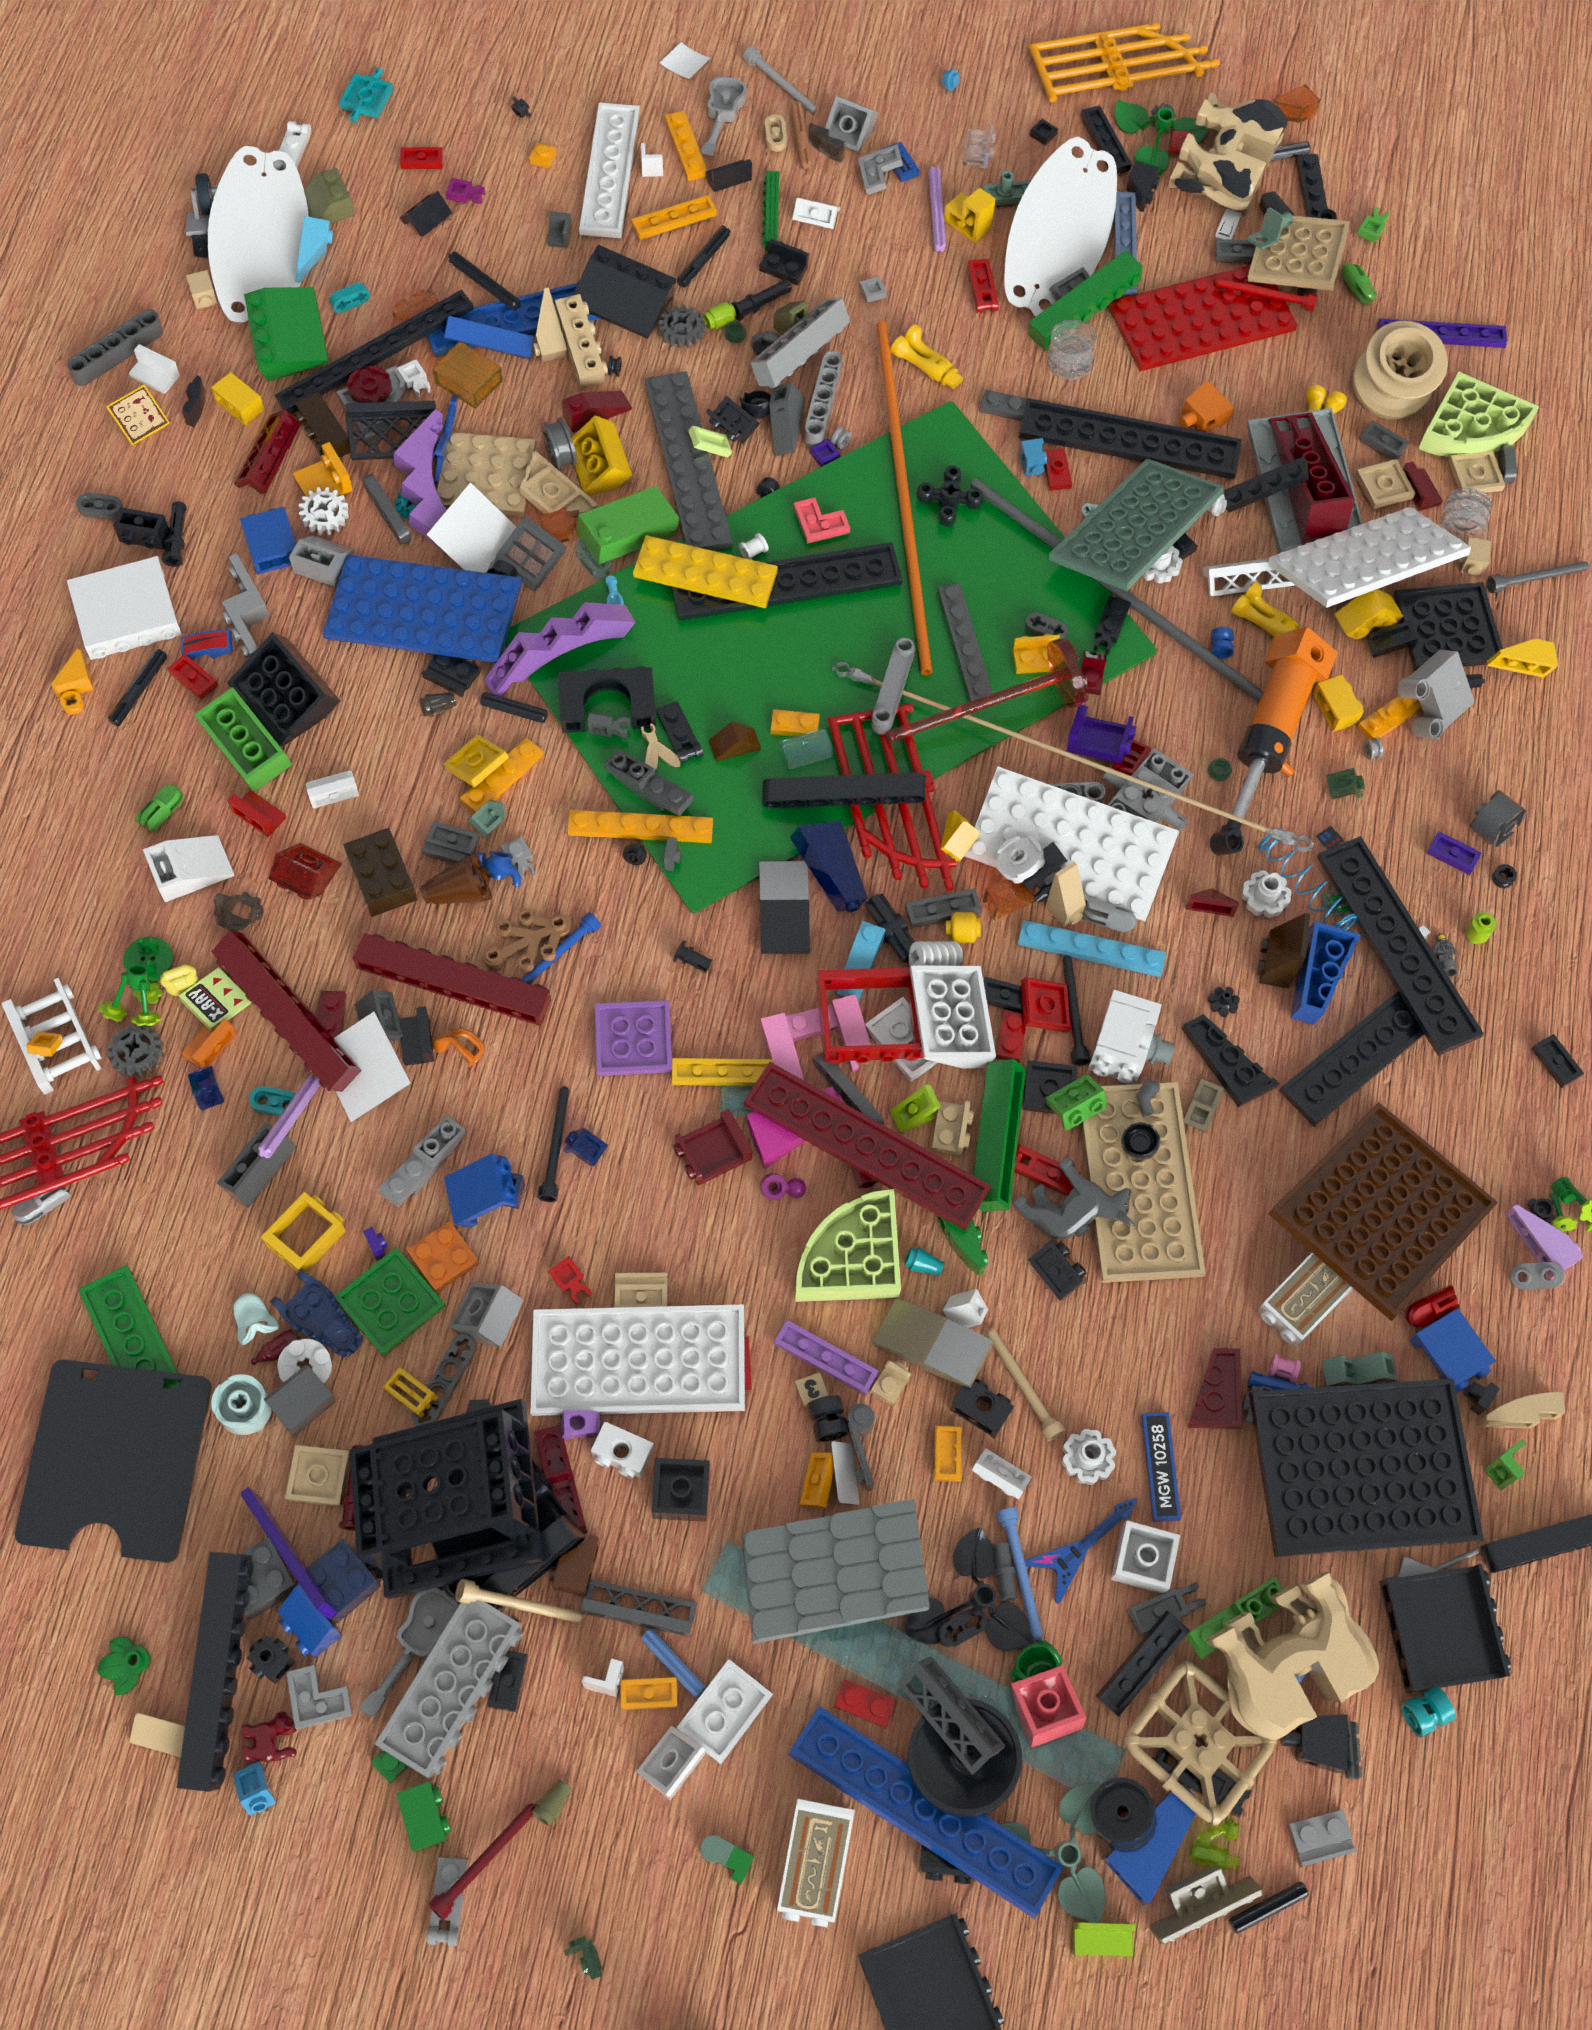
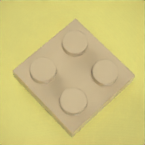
M1493 450L1450 456L1448 462L1461 496L1503 491L1505 483Z
M1397 459L1356 471L1355 476L1372 509L1414 498L1415 492Z
M295 1445L285 1496L286 1501L341 1507L350 1452L347 1450Z

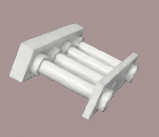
M59 978L54 979L58 989L57 992L21 1007L19 1005L16 1007L11 999L1 1003L34 1079L44 1095L54 1091L51 1085L54 1077L91 1061L97 1071L102 1069L98 1062L99 1059H102L96 1045L91 1046L70 1000L74 998V995L69 985L63 986ZM63 1000L67 1008L66 1012L33 1027L25 1026L23 1020L27 1019L26 1016ZM72 1020L77 1031L63 1037V1043L57 1051L82 1041L86 1052L51 1068L43 1067L41 1061L45 1060V1057L28 1054L26 1045L37 1032H47Z

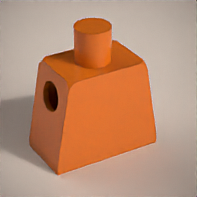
M1207 380L1186 398L1181 412L1182 416L1179 417L1178 421L1182 428H1188L1192 425L1197 431L1207 432L1230 422L1235 407Z

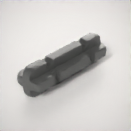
M1347 1721V1771H1345V1776L1347 1779L1356 1780L1362 1778V1766H1359V1762H1361L1360 1740L1357 1738L1359 1727L1357 1722Z

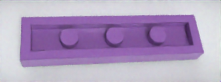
M786 1320L774 1341L775 1346L865 1396L879 1373V1370Z

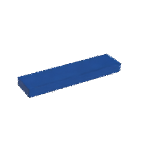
M448 316L444 339L530 359L535 336Z

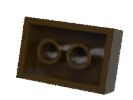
M390 828L343 844L371 917L417 901L414 886Z

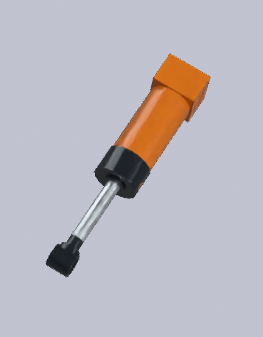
M1308 627L1275 635L1264 663L1272 669V672L1237 753L1239 760L1248 766L1249 769L1231 814L1243 819L1262 772L1277 773L1282 771L1287 776L1294 774L1295 769L1285 762L1292 744V738L1314 683L1331 679L1329 674L1338 652ZM1228 819L1227 824L1221 827L1220 832L1212 835L1210 847L1214 854L1221 856L1238 853L1242 850L1244 845V838L1240 831L1242 823Z

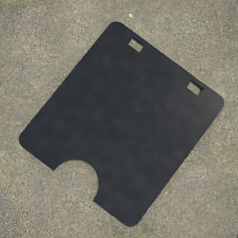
M72 1360L56 1361L50 1371L16 1525V1541L27 1546L69 1551L71 1542L79 1531L91 1524L102 1523L113 1528L118 1534L122 1548L121 1557L165 1563L174 1561L179 1555L212 1389L211 1382L205 1377ZM83 1369L99 1371L97 1379L83 1378ZM165 1379L181 1381L179 1389L164 1388Z

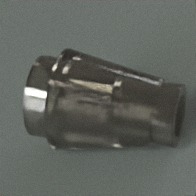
M453 693L425 694L423 698H420V707L424 716L433 717L456 706V699Z

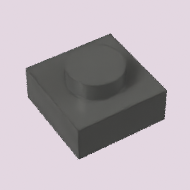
M667 838L664 869L668 871H674L675 863H680L682 849L678 848L677 839Z

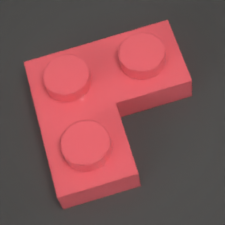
M816 498L794 502V511L807 544L850 533V526L844 510L822 515Z

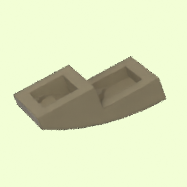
M1201 1078L1183 1120L1184 1124L1206 1133L1224 1088Z

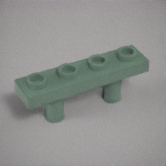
M1006 170L1001 173L1000 183L983 185L982 189L996 199L995 206L1019 204L1032 180L1013 182V173Z

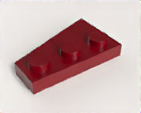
M1213 1348L1188 1428L1242 1429L1240 1349Z

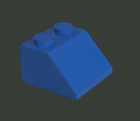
M300 1584L293 1589L278 1609V1613L282 1617L278 1622L288 1634L293 1631L299 1638L295 1644L305 1656L310 1653L313 1657H318L342 1636L331 1620L316 1610Z

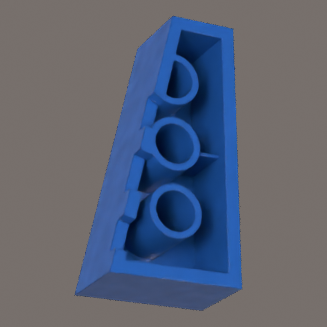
M1317 921L1309 927L1306 958L1297 974L1291 1019L1314 1025L1324 1015L1361 934Z

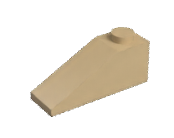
M549 287L544 288L536 340L533 343L535 356L540 357L541 363L567 356V347Z
M1075 861L1055 873L1046 903V908L1063 927L1070 923L1074 925L1079 922L1083 917L1086 905L1078 866Z

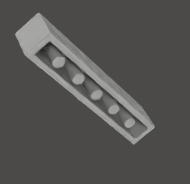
M826 298L750 362L759 386H769V388L779 386L785 377L792 375L798 366L806 363V359L816 354L820 347L829 343L834 335L844 330V327L850 323V319L843 298Z

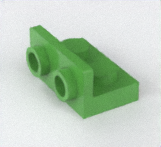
M1088 1074L1046 1097L1047 1105L1061 1118L1062 1126L1066 1131L1107 1108L1104 1089Z

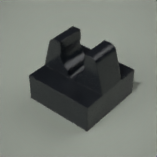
M1473 1382L1464 1393L1473 1402L1470 1410L1477 1415L1483 1413L1489 1407L1500 1388L1492 1382L1486 1387Z

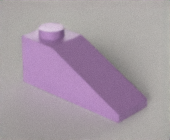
M1516 1204L1505 1214L1538 1262H1557L1564 1270H1567L1584 1257L1578 1244L1572 1241L1567 1234ZM1548 1270L1547 1275L1551 1279L1554 1277V1273Z

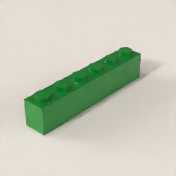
M1125 250L1029 321L1028 336L1044 351L1051 346H1056L1067 334H1072L1078 326L1088 322L1094 314L1104 310L1114 299H1119L1129 288L1138 285L1142 279L1143 266Z
M1014 1059L988 1062L987 1072L984 1075L985 1088L981 1099L982 1112L979 1119L978 1142L976 1143V1161L973 1167V1176L991 1185L990 1191L979 1208L982 1212L1010 1210L1026 1069Z

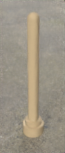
M993 1328L988 1329L986 1332L987 1337L994 1342L993 1347L1043 1423L1041 1426L1043 1428L1042 1433L1046 1440L1049 1442L1056 1439L1066 1431L1060 1421L1051 1418L996 1330Z
M466 1579L460 1580L456 1590V1601L469 1604L479 1600L576 1623L581 1622L583 1619V1615L579 1611L479 1589V1586L475 1585L474 1581Z

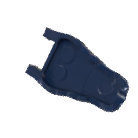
M301 1268L296 1275L305 1285L286 1305L276 1296L270 1303L292 1328L328 1346L339 1356L349 1357L361 1345V1333L349 1322L333 1293L322 1282Z

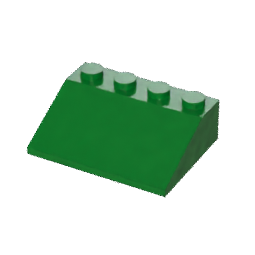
M314 287L262 288L244 294L257 367L268 382L329 363Z

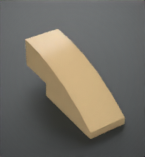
M1546 1392L1515 1399L1498 1407L1478 1421L1479 1427L1532 1429L1540 1423V1419H1558L1565 1414L1563 1392Z

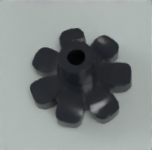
M1217 987L1214 989V994L1211 993L1209 995L1208 1002L1213 1003L1210 1006L1213 1012L1220 1010L1219 1015L1227 1017L1229 1012L1235 1013L1238 1010L1237 1004L1240 1002V998L1237 995L1232 996L1234 990L1230 987H1227L1225 991L1221 987Z

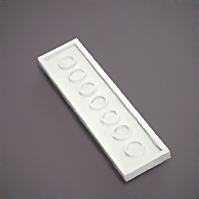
M599 103L579 227L580 235L622 238L640 106Z

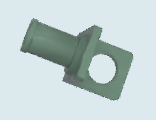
M1268 208L1261 231L1248 236L1247 240L1260 249H1265L1278 243L1282 228L1292 224L1293 217L1291 213L1284 212L1280 214L1274 209ZM1256 238H1263L1267 242H1259Z

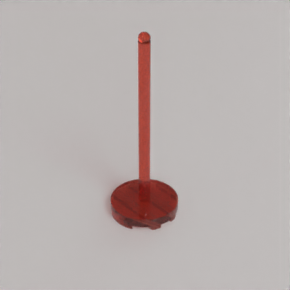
M1058 638L1050 641L1047 645V656L1051 673L886 732L885 739L891 743L1052 684L1056 685L1063 701L1069 708L1078 707L1088 701V696L1084 691V688L1088 687L1087 680L1076 663V660H1079V656L1067 638Z

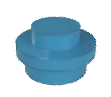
M946 70L943 74L942 86L948 91H953L959 84L960 78L957 70Z

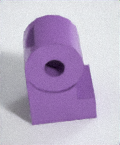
M563 1410L560 1416L562 1438L564 1440H572V1438L597 1437L601 1430L600 1413L596 1411Z

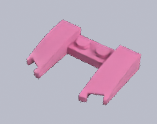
M856 994L832 1000V1004L827 1005L830 1032L839 1031L843 1046L871 1045ZM819 1008L785 1016V1013L761 1018L760 1027L770 1059H773V1064L804 1080L794 1041L821 1035ZM849 1061L852 1072L857 1071L859 1065L856 1061Z

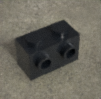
M120 507L113 524L119 542L127 545L145 546L149 549L157 548L164 550V539L169 533V527L164 515Z

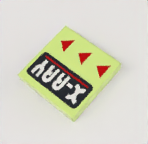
M219 967L179 995L180 1001L211 1032L224 1019L228 1021L251 1004L246 998L245 993Z

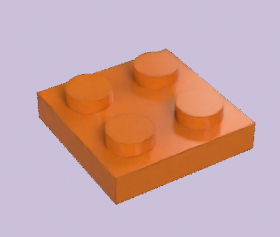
M448 1221L406 1249L435 1293L479 1264V1261L451 1221Z

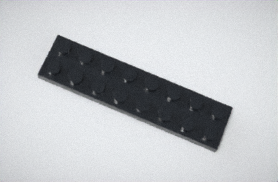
M1397 992L1283 1085L1279 1091L1315 1127L1425 1034L1400 993Z

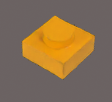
M536 143L529 157L530 163L549 169L557 155L556 148Z
M37 1032L26 1045L28 1054H36L43 1057L52 1056L63 1043L62 1035Z

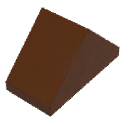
M730 722L709 739L715 761L761 750L754 728L735 722Z

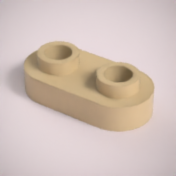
M777 114L769 115L765 119L766 145L772 151H782L787 146L785 119Z

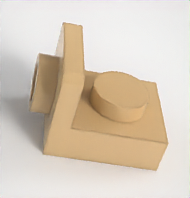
M888 1360L870 1393L893 1407L910 1379L911 1374L907 1372L908 1368L898 1361L893 1363Z

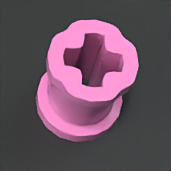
M1274 1353L1268 1376L1273 1377L1276 1375L1290 1379L1291 1383H1296L1301 1361L1295 1360L1294 1362L1280 1358L1279 1354Z

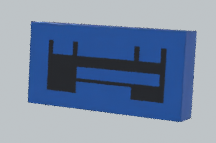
M902 142L896 143L898 144L903 166L893 169L899 180L903 182L919 176L920 170Z

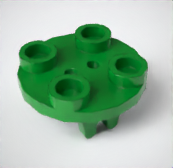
M152 936L138 938V940L131 943L123 957L126 972L128 967L133 964L146 966L148 968L149 982L160 980L163 972L171 970L174 961L173 951L168 943Z

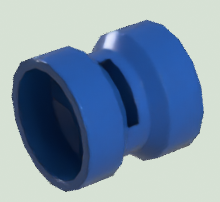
M1217 627L1211 632V641L1213 642L1211 653L1220 659L1231 657L1234 654V645L1232 643L1234 631L1231 628Z

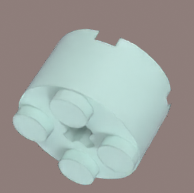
M245 1374L233 1375L227 1378L228 1380L221 1385L219 1384L212 1395L211 1406L215 1417L223 1427L237 1435H248L261 1431L269 1420L272 1411L263 1400L269 1394L262 1384L254 1377Z

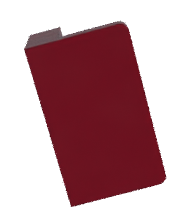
M1413 461L1405 463L1403 471L1415 492L1412 501L1418 511L1441 505L1443 500L1424 468L1417 469Z

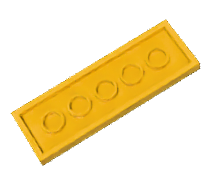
M646 535L633 571V577L766 608L778 572V566Z

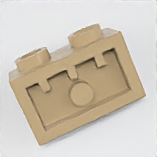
M939 1101L941 1107L937 1112L931 1151L961 1156L963 1148L968 1149L970 1134L966 1133L967 1125H972L974 1110H969L970 1101H965V1105Z

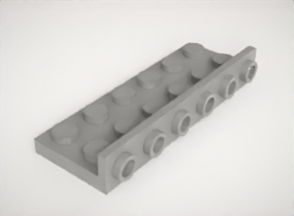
M476 1600L469 1604L460 1603L375 1745L427 1778H432L434 1774L439 1775L447 1762L444 1758L449 1748L454 1749L462 1737V1733L459 1732L465 1722L469 1724L478 1710L475 1705L480 1696L485 1698L493 1685V1682L490 1680L495 1671L500 1672L508 1660V1657L505 1655L510 1646L515 1647L523 1635V1632L520 1630L523 1625L486 1602Z

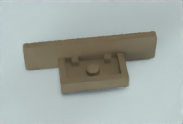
M1214 1864L1166 1888L1174 1914L1150 1925V1929L1161 1944L1173 1942L1179 1936L1191 1930L1199 1929L1205 1923L1217 1917L1225 1916L1231 1910L1243 1904L1253 1902L1255 1898L1263 1895L1262 1888L1252 1877H1247L1227 1887L1221 1868Z

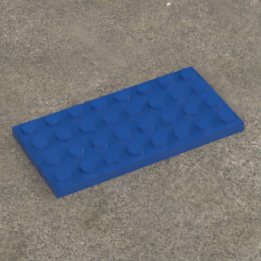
M347 555L322 635L325 639L496 663L504 651L522 580L520 577Z

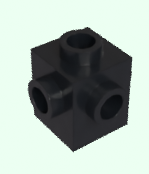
M268 1636L263 1640L261 1638L258 1639L249 1649L250 1654L247 1657L252 1663L249 1669L260 1679L266 1676L274 1684L284 1676L294 1665L295 1661L286 1654L289 1648L278 1637L272 1641Z

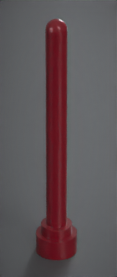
M528 1804L446 1893L442 1892L439 1896L436 1894L428 1902L430 1909L441 1920L444 1921L452 1913L451 1908L455 1905L453 1903L455 1899L533 1816L534 1804Z

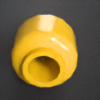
M955 912L951 916V921H946V935H951L952 941L957 943H974L977 937H981L980 918H977L974 912Z

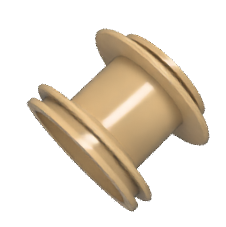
M1396 321L1384 325L1370 338L1366 350L1360 355L1355 364L1353 389L1358 401L1371 414L1389 420L1403 419L1418 412L1427 404L1433 391L1442 383L1446 375L1448 356L1445 346L1435 332L1420 323Z

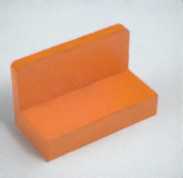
M225 1019L213 1032L204 1026L182 1051L181 1055L205 1072L237 1034L232 1024Z

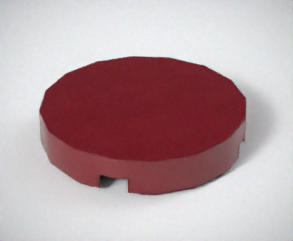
M366 366L367 369L362 370L359 368L349 376L347 381L348 393L352 400L357 403L384 402L390 396L392 391L391 380L388 373L379 367Z

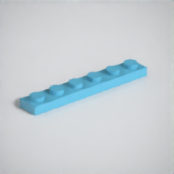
M1023 920L1018 941L1020 946L1156 977H1161L1166 956V952L1026 920Z

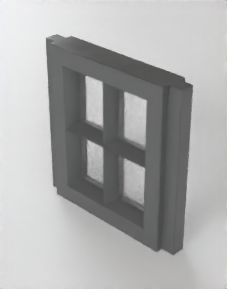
M525 516L499 550L494 560L506 561L513 565L518 571L517 577H520L523 583L536 591L565 553L567 546Z

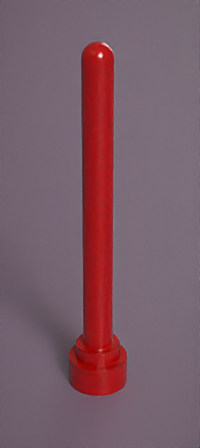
M1221 278L1215 280L1217 287L1299 304L1305 308L1304 310L1311 312L1314 311L1318 296L1313 293L1300 296Z

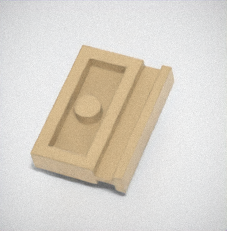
M615 1273V1308L667 1306V1273Z

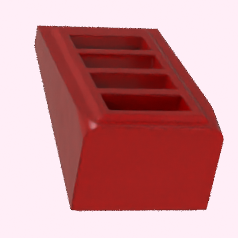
M1129 740L1132 741L1130 750L1141 754V756L1130 751L1129 755H1124L1122 764L1114 762L1112 765L1114 770L1132 776L1147 758L1151 747L1136 740Z

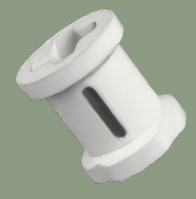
M757 533L755 538L746 543H739V550L742 556L749 560H752V557L769 550L766 540L760 533Z

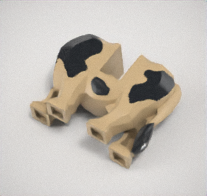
M1211 92L1208 99L1205 98L1198 112L1195 124L1218 131L1214 139L1213 148L1210 151L1204 150L1197 144L1194 136L1188 133L1181 148L1179 159L1187 161L1194 171L1187 169L1183 163L1177 162L1170 177L1168 187H1177L1181 191L1194 195L1202 194L1208 196L1217 203L1231 209H1248L1260 186L1265 167L1268 168L1274 152L1284 136L1283 132L1288 123L1285 114L1275 103L1264 99H1249L1233 106L1222 105L1218 102L1216 94Z

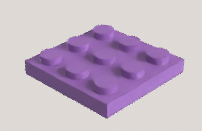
M669 1000L595 1004L597 1076L672 1073Z

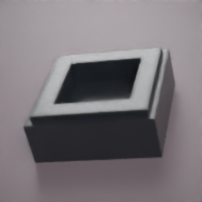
M1041 119L1030 129L1029 136L1046 145L1058 134V128Z

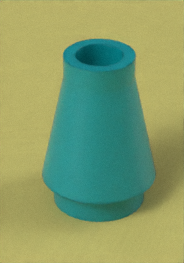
M910 1247L904 1266L908 1267L909 1271L940 1276L944 1267V1261L937 1259L920 1247Z

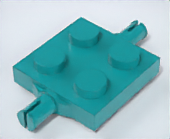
M376 67L371 76L354 73L339 100L340 109L352 112L348 118L351 123H356L360 115L378 119L394 90L393 84L380 79L383 74V70L380 67L379 69Z

